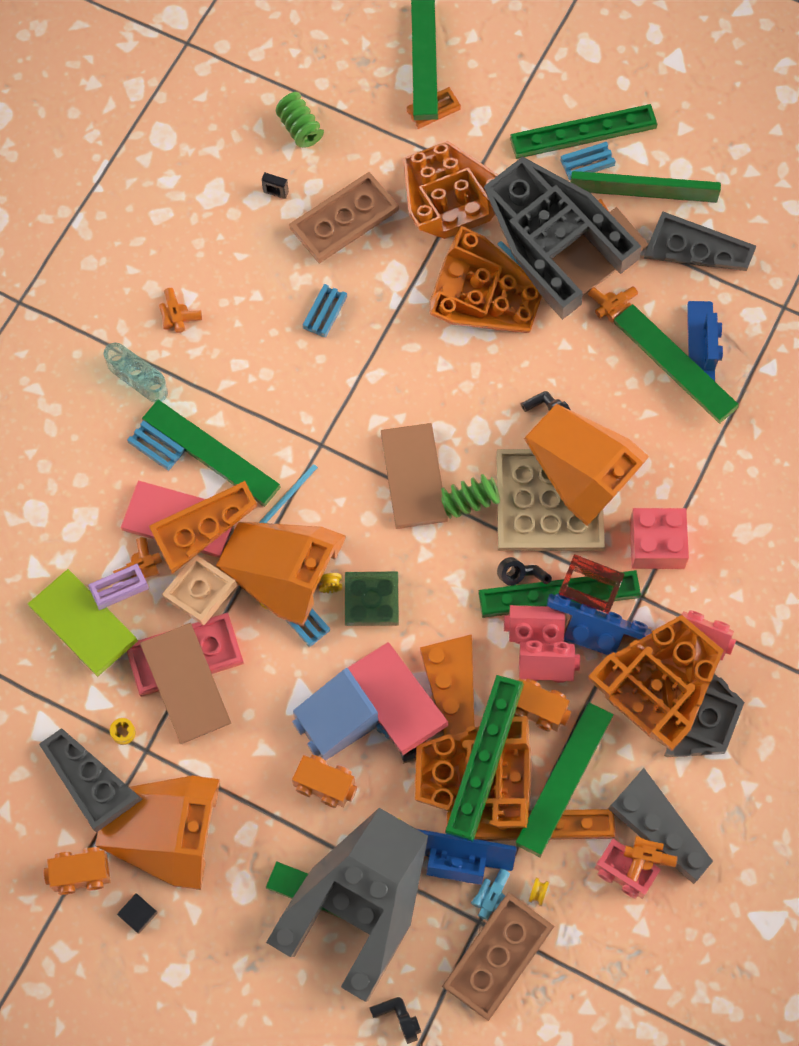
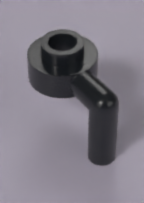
M543 391L521 403L524 412L542 403L546 404L549 411L555 404L571 410L565 401L555 400L548 391Z
M514 557L505 558L497 568L499 579L509 586L519 584L525 576L534 575L544 584H549L552 580L551 575L538 565H524Z
M401 997L369 1007L373 1018L395 1011L406 1043L410 1044L418 1041L417 1034L422 1033L416 1016L410 1018Z

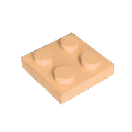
M196 555L162 593V596L175 607L202 625H205L237 587V583L234 579Z

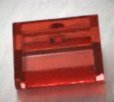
M574 554L559 595L609 614L625 574ZM574 571L613 586L614 588L608 602L568 587Z

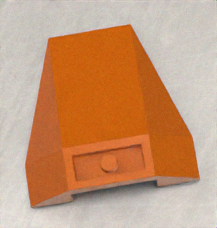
M449 141L403 158L409 215L420 231L446 239L456 235L461 226L472 229L490 222L495 216L484 186L498 176V174Z
M461 226L443 261L430 299V315L453 325L529 333L532 329L542 296L520 266L485 236Z
M555 404L524 438L567 509L586 526L605 508L649 457L630 439L558 404Z
M238 522L216 567L234 579L240 587L276 616L304 626L314 605V591L330 558L336 559L346 539V535L321 526Z
M192 775L130 786L129 788L143 800L99 830L95 846L172 886L201 890L206 864L203 859L212 807H216L220 779Z

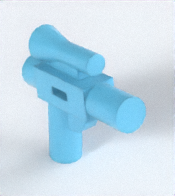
M500 869L491 887H489L491 881L487 878L484 879L478 894L471 901L472 905L481 908L478 914L480 918L488 921L492 911L494 912L504 899L505 895L502 893V890L510 875L508 871Z

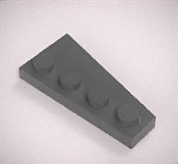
M662 211L644 254V259L747 271L756 250V245Z
M62 728L39 744L96 833L143 800Z
M643 768L608 809L641 838L664 844L663 851L657 849L656 851L678 856L675 868L695 884L712 864L713 860L645 768Z

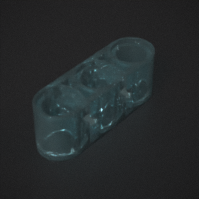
M110 343L105 347L103 355L110 372L151 402H156L158 399L160 401L166 399L168 388L162 373L120 343ZM122 356L121 359L112 361L113 357ZM135 370L141 371L137 375H131V373ZM155 384L161 385L158 389H150Z

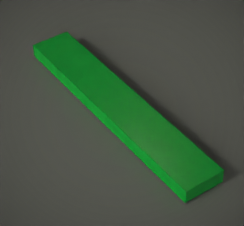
M411 0L414 120H438L435 0Z
M651 104L512 133L510 134V141L515 158L519 159L522 156L528 157L657 129L658 123Z
M572 171L570 180L571 183L589 193L713 203L718 202L721 191L720 182Z
M634 304L630 305L614 319V324L719 424L739 408V404Z
M159 399L142 417V420L183 447L185 452L234 486L245 481L255 501L265 507L281 488L280 484Z
M637 570L553 580L549 584L537 582L478 590L482 618L509 615L510 605L548 607L547 600L549 594H564L570 597L571 601L579 604L583 602L597 604L641 597Z
M496 675L445 833L471 842L474 841L524 686L522 681Z
M590 702L588 703L528 818L527 828H523L517 838L516 846L541 858L614 714Z

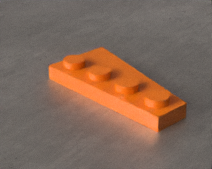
M244 481L151 524L149 528L173 574L254 510L257 504Z
M472 634L420 647L434 703L449 724V726L442 730L444 736L448 734L451 736L467 731L466 728L475 725Z

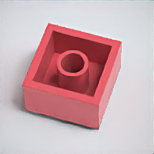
M633 508L630 517L632 569H685L689 559L686 508Z

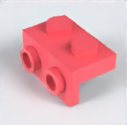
M612 839L594 868L599 871L597 875L608 883L615 881L623 886L621 890L634 899L637 897L643 899L661 869L653 864L650 870H641L637 882L628 878L627 874L633 859L624 857L625 846Z

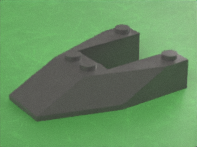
M523 156L484 186V190L514 258L546 303L562 320L582 305L583 292L552 260L562 250L584 235L620 274L640 259L641 245L591 193Z
M378 808L311 869L280 917L266 943L289 957H295L322 908L327 909L369 934L366 943L341 985V988L361 1000L369 1001L411 926L428 835Z

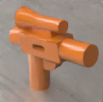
M632 286L617 295L613 292H608L604 295L593 287L588 295L601 305L595 310L597 317L602 318L606 315L609 321L613 323L614 319L631 305L627 301L638 295V291Z
M166 288L164 290L168 307L166 308L165 303L159 304L163 318V329H171L174 326L175 331L180 333L185 331L183 321L202 320L201 310L188 311L186 305L178 304L173 288Z
M140 537L136 539L138 552L132 555L131 562L113 571V573H116L138 563L144 578L157 576L160 574L156 565L162 563L159 552L154 555L149 554L147 538Z
M636 836L634 847L625 846L624 857L633 859L627 877L637 882L641 870H650L653 864L676 867L678 856L656 851V849L663 851L664 844L648 841Z

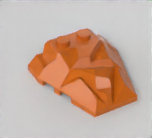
M680 615L653 630L651 634L644 638L631 642L629 646L617 653L613 652L606 656L588 678L605 694V698L646 735L652 739L655 738L663 746L673 751L690 732L724 650L687 618Z
M527 716L513 717L480 822L497 828H527L531 783V748L529 745ZM474 725L466 728L467 731L453 736L448 734L417 746L415 800L417 802L452 812L479 727Z

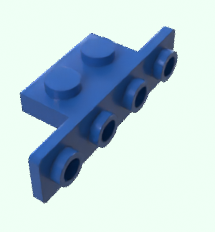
M688 301V356L715 381L717 363L722 361L723 346L718 345V338L722 336V322H718L717 313H713V302Z
M549 594L547 600L548 607L571 615L564 633V640L610 655L613 652H617L624 634L637 639H642L651 634V629L643 622L636 620L630 622L622 619V616L615 612L608 611L604 613L598 611L592 604L573 602L570 597L564 594Z
M417 829L428 835L425 856L429 857L426 873L428 876L482 885L485 867L507 871L513 870L516 846L474 839L471 842L448 834Z

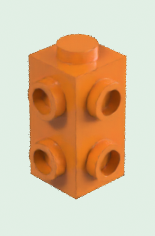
M519 678L518 681H522L524 686L514 717L527 716L529 720L536 722L538 728L548 732L551 730L557 732L560 724L566 726L572 712L568 710L570 701L566 699V696L556 690L549 692L540 688L541 685L532 679L523 680Z
M303 755L292 778L293 786L296 787L298 793L307 797H311L312 794L322 798V803L332 808H336L337 805L344 808L347 801L352 802L357 786L354 785L355 778L351 775L352 772L349 769L339 765L336 768L326 765L327 761L316 755H311V757Z
M98 847L86 848L82 854L72 855L71 852L57 853L55 858L47 859L48 868H44L45 884L50 885V888L54 892H58L59 895L73 894L76 892L75 889L86 887L87 890H99L104 888L103 884L111 883L108 855Z

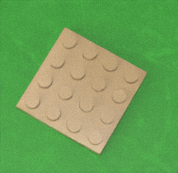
M531 449L496 450L497 488L500 496V503L497 504L498 551H604L603 510L586 526L567 509Z

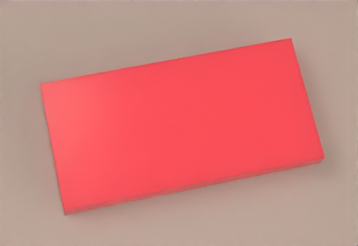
M138 480L121 529L122 531L155 540L149 525L205 499ZM233 526L200 553L220 558L227 545Z
M228 612L210 618L205 625L199 622L192 623L212 674L244 664ZM161 634L138 640L127 651L140 697L159 691L140 643Z
M389 642L348 667L377 710L378 722L402 755L449 726L446 718Z

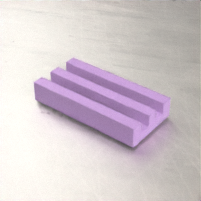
M138 563L88 584L99 610L149 589ZM135 574L137 575L136 577H133V578H131V579H129V580H126V581H124V582L121 581V580L126 579V578H128V577H130V576H133V575H135ZM111 584H114L112 587H110V588H108V589H105V590H103V591H101V592H97V590H100V589H102V588H104V587H107V586H109V585H111Z

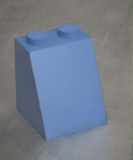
M348 668L342 670L293 710L295 720L292 723L300 735L306 734L310 740L307 746L312 754L320 755L324 760H328L362 738L379 724L377 710Z

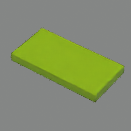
M69 569L64 571L28 603L29 607L97 677L138 642L137 638L107 607L101 610L98 609L90 590Z

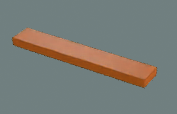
M609 809L565 810L550 840L615 839L614 814ZM528 810V818L532 810ZM447 812V824H448V821H449L451 812ZM479 822L474 839L483 841L517 840L523 828H497Z

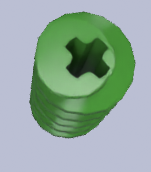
M292 92L279 101L276 106V114L285 125L286 130L290 132V136L295 140L298 147H310L323 137L324 130L319 129L320 123L315 121L313 114H310L311 110L306 106V102L301 99V94L299 92Z
M481 474V483H478L472 477L471 486L469 487L465 481H461L460 490H458L455 484H452L451 493H448L445 487L441 488L442 503L449 519L452 518V515L456 518L460 517L462 512L466 515L471 513V507L473 510L478 511L481 509V504L487 508L490 507L491 501L494 504L500 503V496L494 479L491 477L488 480L484 474Z

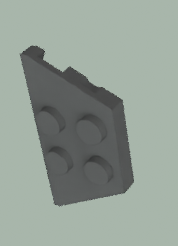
M714 673L690 732L673 751L667 748L664 754L665 757L725 754L745 702L737 693L729 689L728 684L721 677L719 678Z

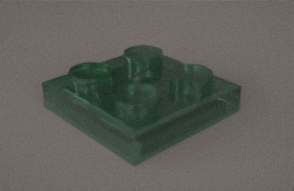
M398 571L345 572V626H399Z

